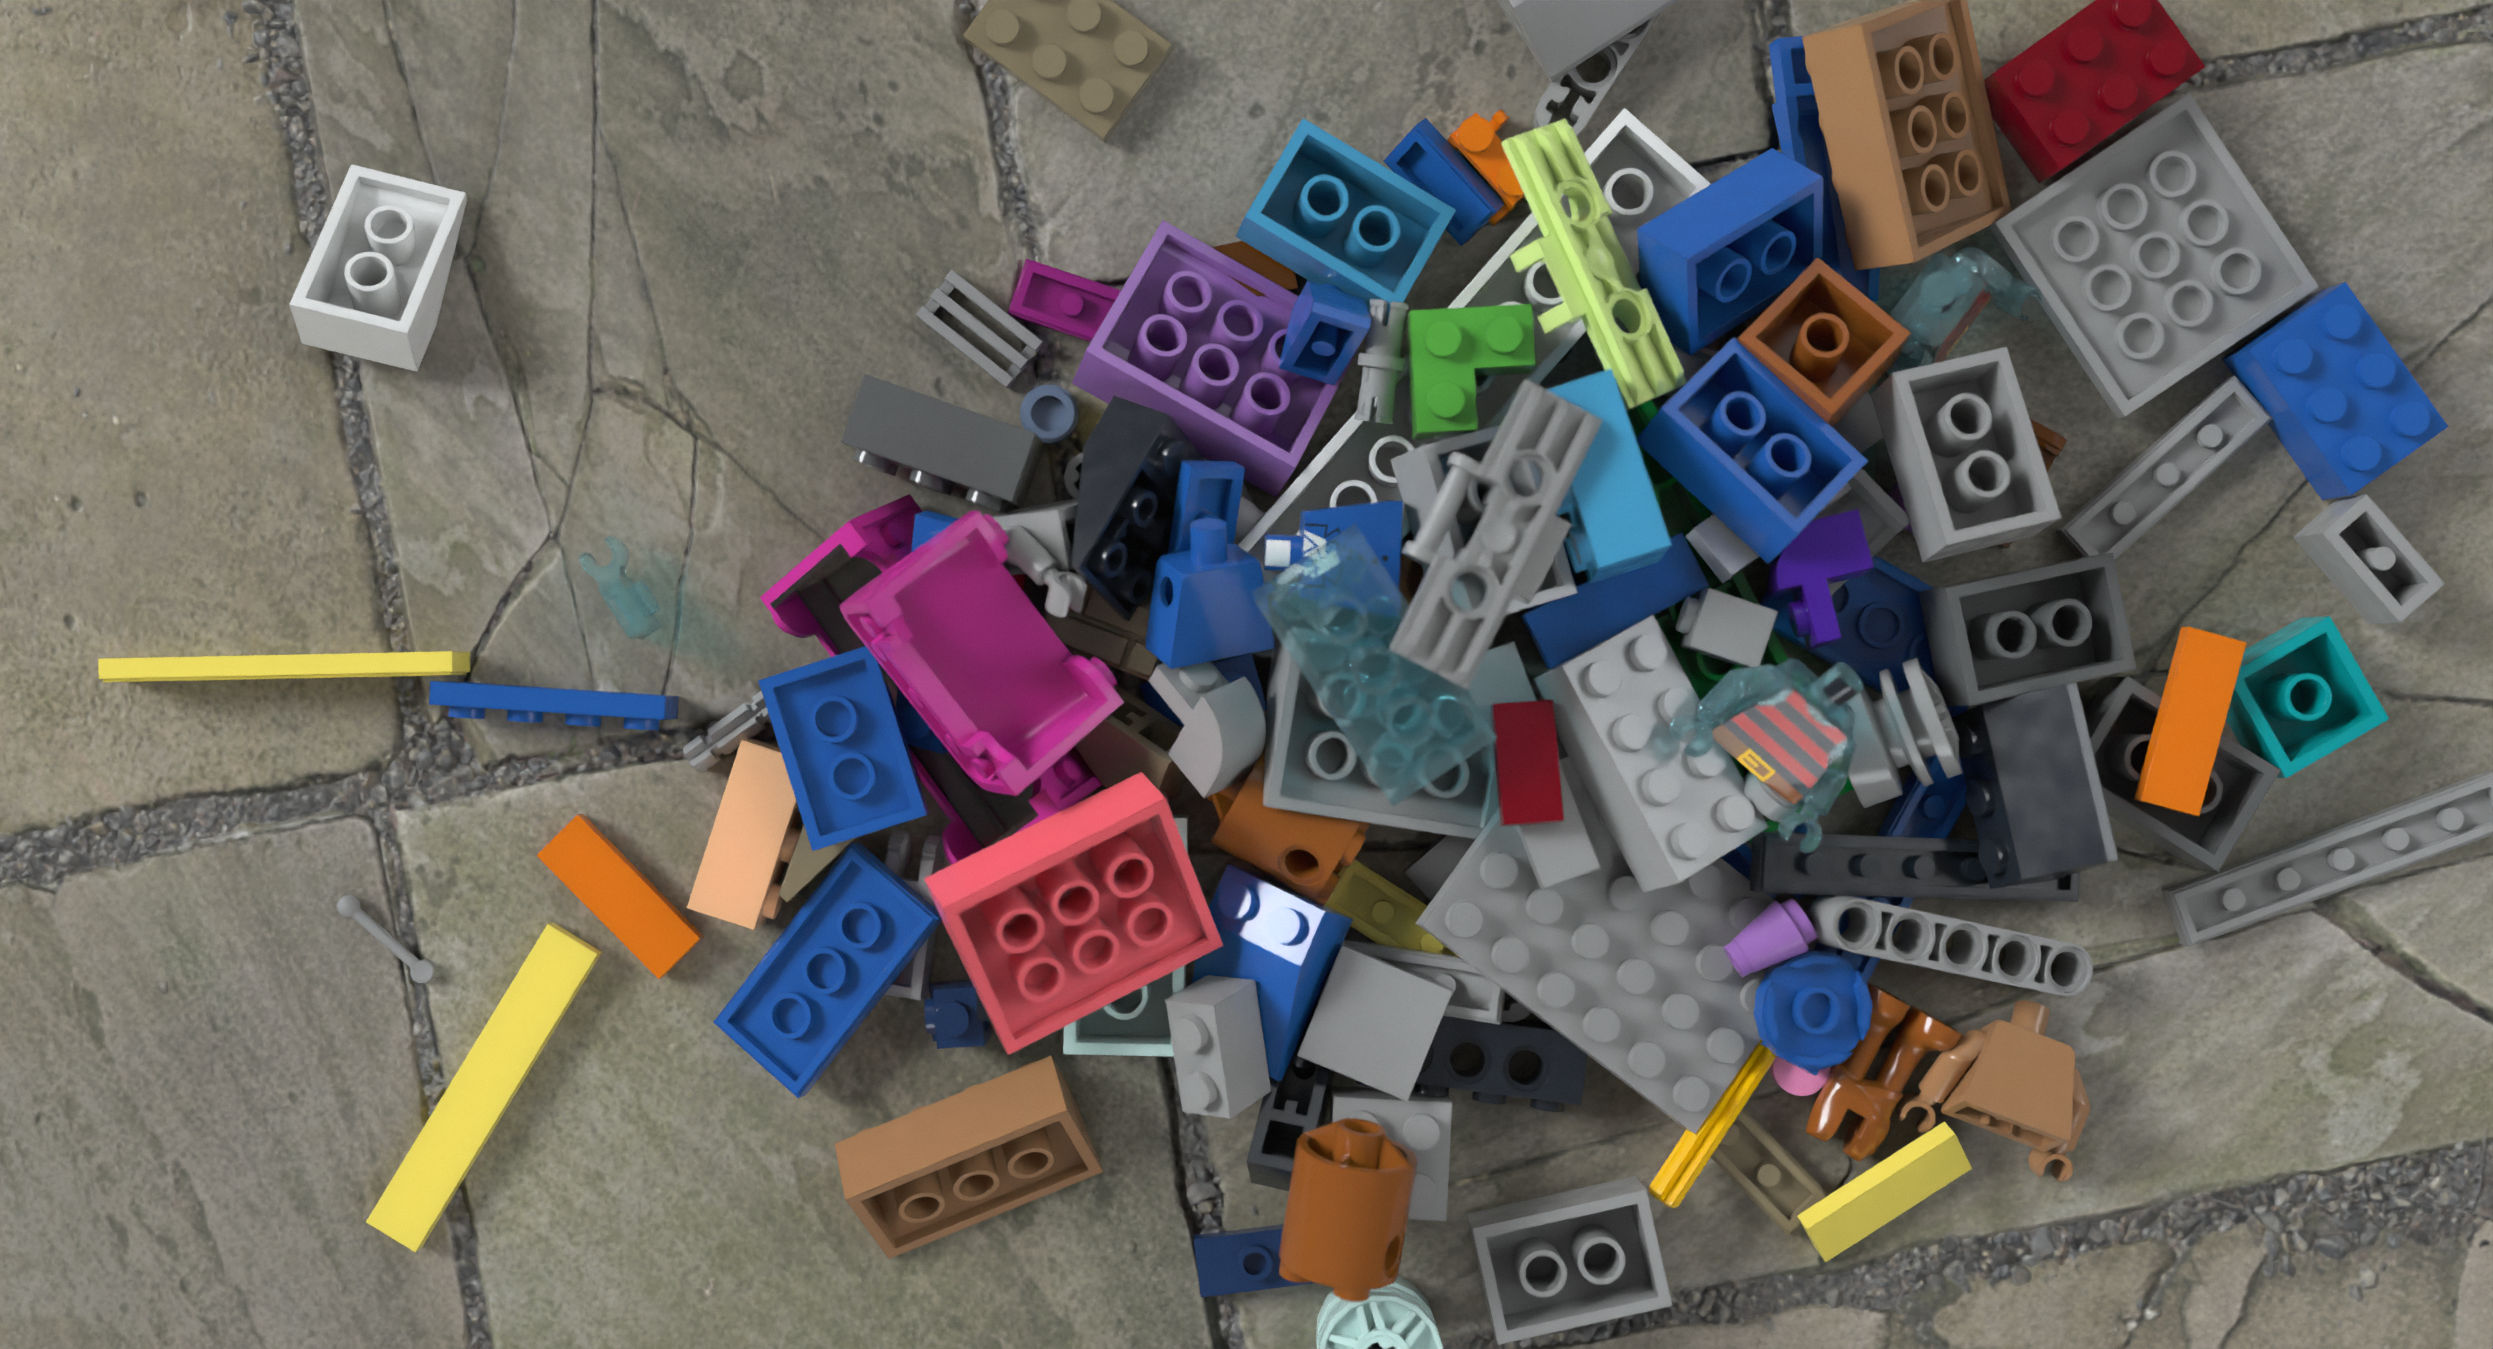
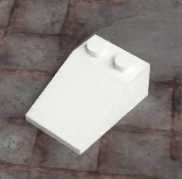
M351 164L289 304L302 344L417 372L437 325L467 202L466 193Z

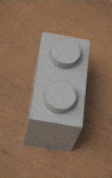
M2367 494L2336 499L2293 537L2369 625L2401 623L2445 584Z
M1206 975L1166 999L1183 1112L1231 1119L1271 1092L1255 980Z

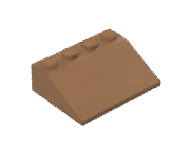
M1910 0L1835 24L1802 37L1806 54L1805 64L1814 88L1819 110V125L1825 136L1832 167V182L1838 193L1846 228L1845 238L1851 250L1855 271L1915 263L1992 225L2012 211L1967 0Z

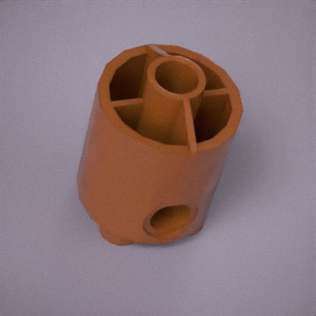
M1264 746L1262 754L1247 779L1214 793L1207 798V800L1214 803L1220 820L1210 842L1315 903L1324 906L1340 879L1339 872L1344 865L1349 867L1358 854L1366 838L1364 833L1371 823L1263 806Z
M1345 1118L1304 1132L1297 1139L1279 1250L1281 1260L1279 1274L1284 1279L1297 1283L1315 1282L1333 1287V1293L1338 1298L1362 1302L1369 1299L1370 1289H1380L1393 1284L1398 1277L1418 1160L1412 1150L1402 1143L1389 1139L1385 1135L1384 1127L1364 1119Z

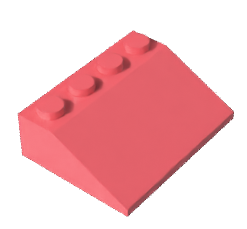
M1143 772L924 878L947 932L1008 1055L1223 946L1167 800Z

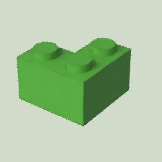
M1532 304L1409 311L1405 324L1412 440L1451 438L1476 432L1478 430L1475 376L1529 373L1536 365Z

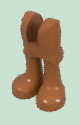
M1870 982L1867 983L1873 1004L1870 1028L1864 1040H1859L1856 1047L1850 1051L1853 1054L1843 1063L1832 1066L1830 1076L1812 1107L1805 1130L1812 1137L1826 1142L1838 1129L1847 1109L1857 1113L1843 1142V1153L1857 1162L1862 1161L1868 1155L1874 1154L1877 1147L1886 1138L1891 1123L1889 1118L1897 1103L1903 1097L1902 1091L1909 1077L1924 1055L1929 1051H1950L1959 1043L1963 1036L1961 1032L1911 1004L1909 1005L1902 999ZM1902 1021L1897 1037L1876 1079L1864 1078L1891 1029Z

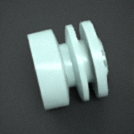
M1398 1276L1393 1284L1380 1289H1370L1369 1299L1362 1302L1343 1300L1335 1296L1333 1291H1331L1327 1295L1317 1316V1349H1370L1369 1347L1377 1342L1383 1349H1443V1345L1428 1300L1412 1282Z

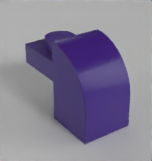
M1859 509L1811 521L1770 564L1767 577L1768 596L1772 598L1789 593L1793 594L1794 602L1788 603L1789 620L1795 637H1804L1807 650L1831 645L1842 638L1828 584L1861 577L1874 568Z

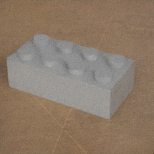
M1654 615L1643 619L1529 681L1538 700L1553 699L1556 733L1643 893L1682 882L1769 828L1762 814L1746 797L1744 793L1745 783L1728 751L1708 734L1715 727Z

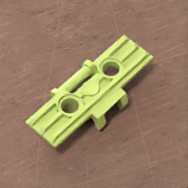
M1563 119L1501 142L1544 236L1510 255V258L1517 273L1539 261L1541 264L1545 262L1564 302L1538 316L1545 334L1566 323L1572 324L1582 319L1605 371L1609 369L1613 371L1626 411L1685 385L1687 382L1683 375L1684 370L1653 305V299L1649 290L1646 288L1641 290L1608 218L1613 214L1610 205L1606 202L1573 128L1569 126L1567 120ZM1562 194L1568 196L1571 218L1566 215L1562 208ZM1619 318L1629 330V333L1623 332L1616 325L1614 319Z

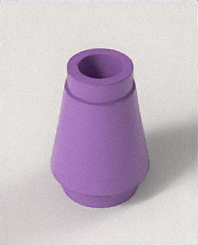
M1789 898L1781 904L1777 901L1772 902L1723 949L1737 972L1742 977H1745L1751 972L1759 971L1807 952V944L1818 937L1801 907L1794 899Z

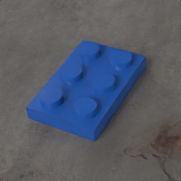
M866 646L758 680L812 851L929 814L884 669Z

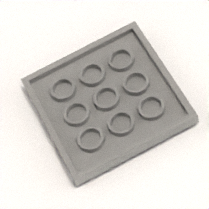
M2190 93L1989 226V229L2117 419L2126 417L2319 288Z

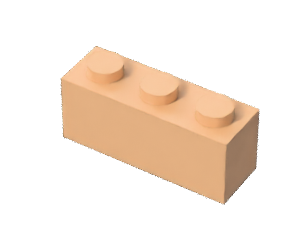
M753 738L741 740L687 905L688 909L752 930L765 925L767 918L774 920L777 917L783 902V898L779 895L782 885L778 883L785 862L790 863L802 831L796 829L801 814L778 746Z

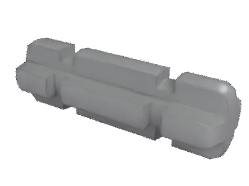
M762 691L752 697L753 703L742 704L707 729V736L699 735L684 746L683 753L695 770L698 772L708 770L721 760L720 755L722 753L729 755L739 747L741 740L751 739L766 728L765 722L769 721L771 723Z

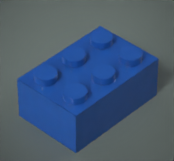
M1771 148L1637 228L1641 290L1644 288L1649 290L1653 299V305L1672 344L1687 354L1692 355L1769 307L1817 257L1822 260L1823 177Z
M2346 282L2316 292L2222 359L2233 376L2235 375L2273 418L2268 425L2321 500L2353 495L2448 427Z
M1734 337L1658 411L1636 439V442L1767 564L1813 520L1868 461Z

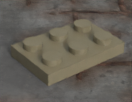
M988 0L963 34L965 42L1104 143L1173 50L1170 42L1112 0Z

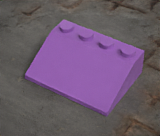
M1162 220L1086 349L1072 384L1108 404L1113 396H1117L1170 415L1204 458L1210 461H1235L1245 468L1244 480L1277 497L1301 459L1356 352L1334 386L1279 369L1291 310L1299 296ZM1234 279L1260 291L1265 295L1257 297L1249 290H1247L1245 287L1236 282Z

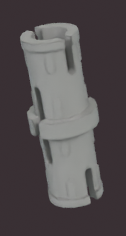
M1370 299L1371 324L1367 333L1365 353H1359L1357 365L1363 366L1357 413H1355L1354 419L1372 421L1375 398L1378 397L1375 422L1393 424L1394 418L1392 416L1398 370L1404 371L1406 359L1400 358L1406 311L1409 308V304L1391 301L1389 322L1385 327L1388 302Z

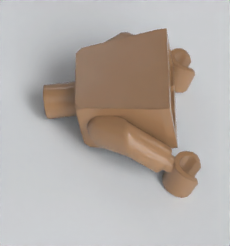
M2020 1000L2014 1004L2010 1023L2003 1020H1995L1979 1030H1968L1954 1048L1950 1051H1943L1919 1083L1921 1093L1915 1092L1903 1095L1897 1103L1896 1111L1899 1120L1902 1121L1911 1108L1919 1106L1925 1108V1114L1919 1119L1916 1128L1918 1132H1927L1934 1126L1936 1121L1935 1112L1932 1107L1936 1102L1943 1103L1941 1113L2033 1147L2028 1156V1164L2030 1169L2039 1178L2043 1176L2046 1164L2056 1159L2052 1175L2058 1182H2063L2070 1179L2073 1174L2072 1163L2065 1155L2067 1151L2075 1149L2090 1114L2091 1105L2080 1072L2075 1068V1052L2073 1048L2045 1036L2050 1010L2040 1003Z

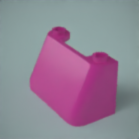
M977 510L968 512L859 589L839 607L853 631L966 774L986 791L1017 796L1124 701L1113 688L1117 684L1116 678L1101 660L1092 657L1088 661L1082 656L1071 655L1002 564L1008 558L1004 546L1009 542L1004 529L990 515L984 514L982 516Z

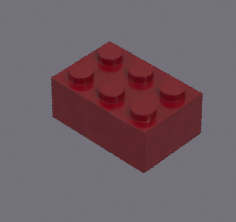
M2095 0L1984 80L1992 119L2040 184L2204 69L2205 65L2158 0Z

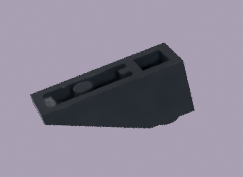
M1318 1003L1315 1004L1282 1081L1269 1076L1271 1092L1263 1096L1247 1158L1251 1183L1289 1191L1297 1139L1304 1132L1319 1128L1325 1124L1334 1071L1297 1056Z

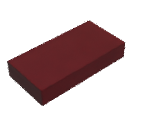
M1553 699L1492 704L1490 712L1500 826L1563 822L1564 811Z

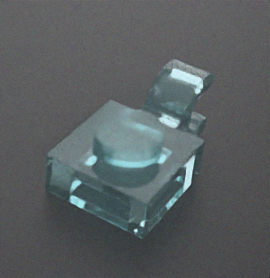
M608 536L604 540L612 551V560L607 566H599L592 554L587 552L579 555V562L583 570L599 584L600 588H598V591L630 639H645L662 628V625L655 616V613L660 610V606L652 592L642 581L635 584L631 578L626 577L625 570L629 562L628 549L619 538Z

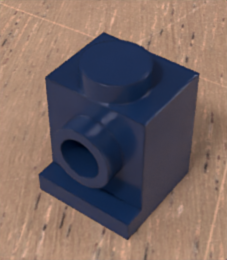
M971 979L930 982V998L925 999V1026L927 1034H932L933 1041H937V1049L985 1046L992 1036L991 1020L978 1021L976 989Z

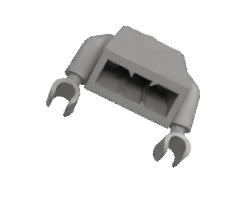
M1078 498L1031 505L991 516L1004 529L1009 539V542L1004 546L1008 558L1002 564L1010 575L1027 574L1036 584H1047L1049 591L1045 608L1049 613L1057 617H1065L1069 607L1076 612H1081L1086 593V581L1083 577L1071 572H1063V570L1073 569L1071 563Z

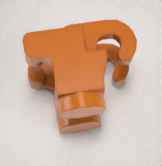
M1503 109L1497 111L1490 121L1480 117L1475 112L1470 118L1463 121L1461 126L1447 140L1456 151L1460 150L1503 198L1505 205L1488 221L1493 227L1526 199L1501 144L1503 141L1495 134L1510 118Z

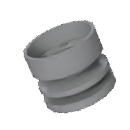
M1918 658L1902 663L1910 685V689L1905 691H1899L1889 669L1879 672L1883 699L1872 702L1858 680L1847 683L1849 687L1858 691V693L1842 706L1834 704L1824 692L1820 694L1829 727L1837 728L1847 737V739L1836 746L1853 788L1864 808L1903 794L1899 767L1910 764L1924 787L1933 784L1934 781L1926 758L1937 754L1947 778L1963 773L1959 763V737L1938 685L1922 669Z

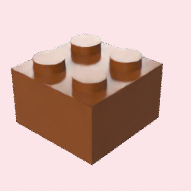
M1817 257L1738 338V342L1833 428L1896 362L1911 333Z

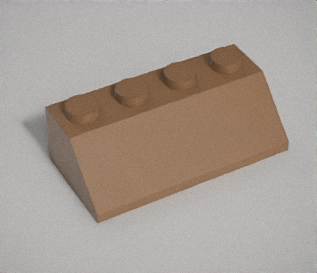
M1052 1055L1036 1062L1024 1064L1017 1070L985 1083L970 1086L963 1092L931 1105L916 1108L904 1116L874 1128L862 1130L858 1134L834 1144L845 1200L888 1259L1103 1172L1101 1162L1071 1088Z

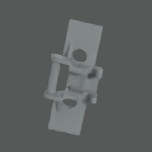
M1526 379L1523 381L1482 464L1460 453H1451L1447 461V465L1451 469L1414 543L1407 541L1402 551L1405 556L1429 569L1389 650L1465 689L1469 688L1513 598L1524 604H1531L1571 526L1570 523L1555 515L1603 420ZM1520 460L1532 462L1540 472L1541 481L1539 488L1528 497L1516 494L1509 484L1510 470ZM1474 480L1485 486L1486 493L1481 505L1486 507V511L1470 543H1468L1466 548L1458 549L1452 559L1436 554L1472 481ZM1463 573H1468L1471 577L1484 584L1483 599L1472 609L1460 607L1452 595L1453 583Z

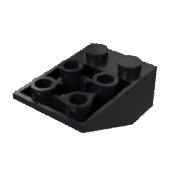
M1113 396L1084 444L1071 566L1122 619L1129 622L1139 604L1147 598L1151 590L1157 561L1163 555L1168 554L1181 460H1206L1170 415Z

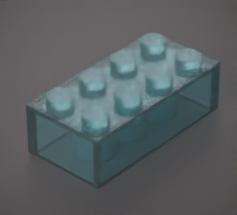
M1356 524L1253 591L1256 605L1392 806H1395L1497 739L1465 688L1389 650L1410 605Z

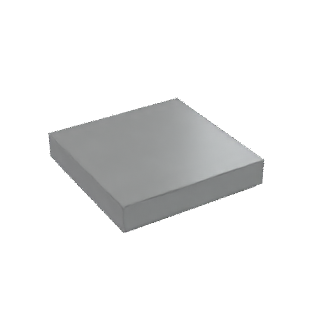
M1342 944L1297 1056L1408 1102L1453 991L1449 987Z

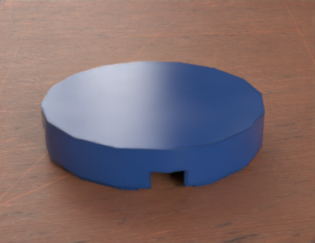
M1808 949L1805 953L1772 965L1766 971L1756 990L1753 1014L1759 1036L1772 1054L1800 1068L1822 1070L1843 1063L1853 1054L1850 1051L1856 1047L1858 1041L1864 1040L1870 1028L1873 1004L1866 980L1858 970H1854L1847 960L1835 953Z

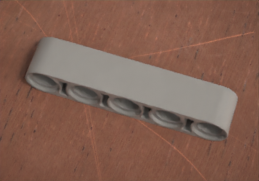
M1823 894L1818 896L1810 904L1806 913L1818 937L1815 939L1816 942L1853 953L2061 996H2075L2083 992L2090 984L2093 976V963L2090 955L2083 947L2073 943L1847 895ZM1847 910L1849 924L1847 929L1840 935L1838 921L1841 914ZM1900 921L1902 934L1899 941L1894 945L1892 932ZM1952 934L1954 937V946L1952 948V951L1947 956L1945 951L1946 942L1948 937ZM2005 946V958L2003 963L1999 965L1998 955L2001 948ZM2056 957L2057 967L2054 974L2051 975V964Z

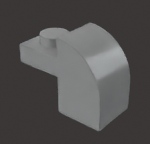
M1211 661L1174 669L1169 668L1164 663L1156 666L1149 682L1184 724L1183 729L1168 753L1175 764L1203 798L1247 779L1262 754L1265 744L1266 726L1258 696L1246 677L1229 683Z

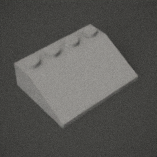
M1277 626L1267 683L1263 806L1476 839L1499 808L1496 770L1465 689L1389 650L1391 643L1296 626Z

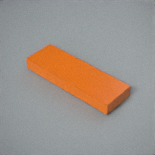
M2181 627L2134 800L2193 816L2200 815L2247 642L2193 627Z
M583 813L577 814L536 855L658 979L663 978L704 938L700 931Z

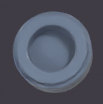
M1042 385L1031 390L1024 398L1020 408V419L1023 428L1036 433L1044 444H1058L1067 440L1075 432L1079 422V409L1072 395L1064 388L1056 385Z

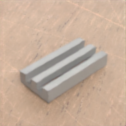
M951 269L944 278L945 282L939 289H935L930 296L929 302L925 307L922 306L915 315L1009 389L1044 343ZM958 290L1027 346L1021 353L1016 351L950 298L952 293ZM941 307L1010 360L1012 365L1005 372L937 318L935 315Z

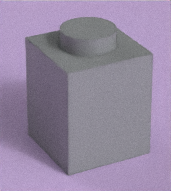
M1710 588L1701 589L1697 592L1695 599L1687 597L1681 607L1676 623V631L1683 633L1679 646L1745 669H1759L1778 611Z

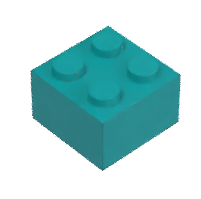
M2330 616L2301 617L2245 649L2226 717L2227 723L2242 747L2281 770L2277 778H2288L2389 720Z

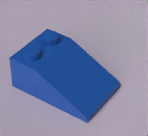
M1228 864L1209 906L1223 946L1196 959L1191 984L1206 975L1255 980L1269 1076L1282 1081L1353 919L1325 905L1321 906L1295 890L1260 873Z

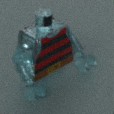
M1976 247L1963 248L1954 253L1950 258L1941 252H1937L1889 315L1911 334L1897 360L1884 374L1885 378L1888 379L1895 372L1943 362L1990 301L1991 296L1994 297V304L1997 308L2021 321H2027L2028 317L2021 312L2022 305L2029 296L2042 301L2040 290L2016 277H2012L2010 272L1986 252Z
M1788 659L1777 666L1767 664L1731 670L1698 703L1697 709L1699 712L1695 717L1680 715L1672 721L1669 730L1670 736L1678 741L1690 729L1696 728V736L1691 743L1686 745L1684 753L1693 758L1701 757L1711 749L1715 740L1763 783L1770 786L1795 805L1800 801L1803 805L1800 813L1786 815L1780 821L1779 834L1782 839L1787 841L1798 824L1806 823L1808 833L1801 842L1799 850L1808 853L1815 850L1822 839V830L1816 820L1819 815L1828 814L1848 777L1857 744L1853 736L1855 713L1847 703L1863 691V684L1855 671L1842 662H1838L1819 678L1797 659Z

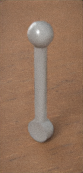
M344 895L339 899L337 910L340 915L349 918L353 917L408 965L411 978L415 982L426 983L434 978L436 975L435 964L428 959L419 960L361 909L360 901L357 897Z

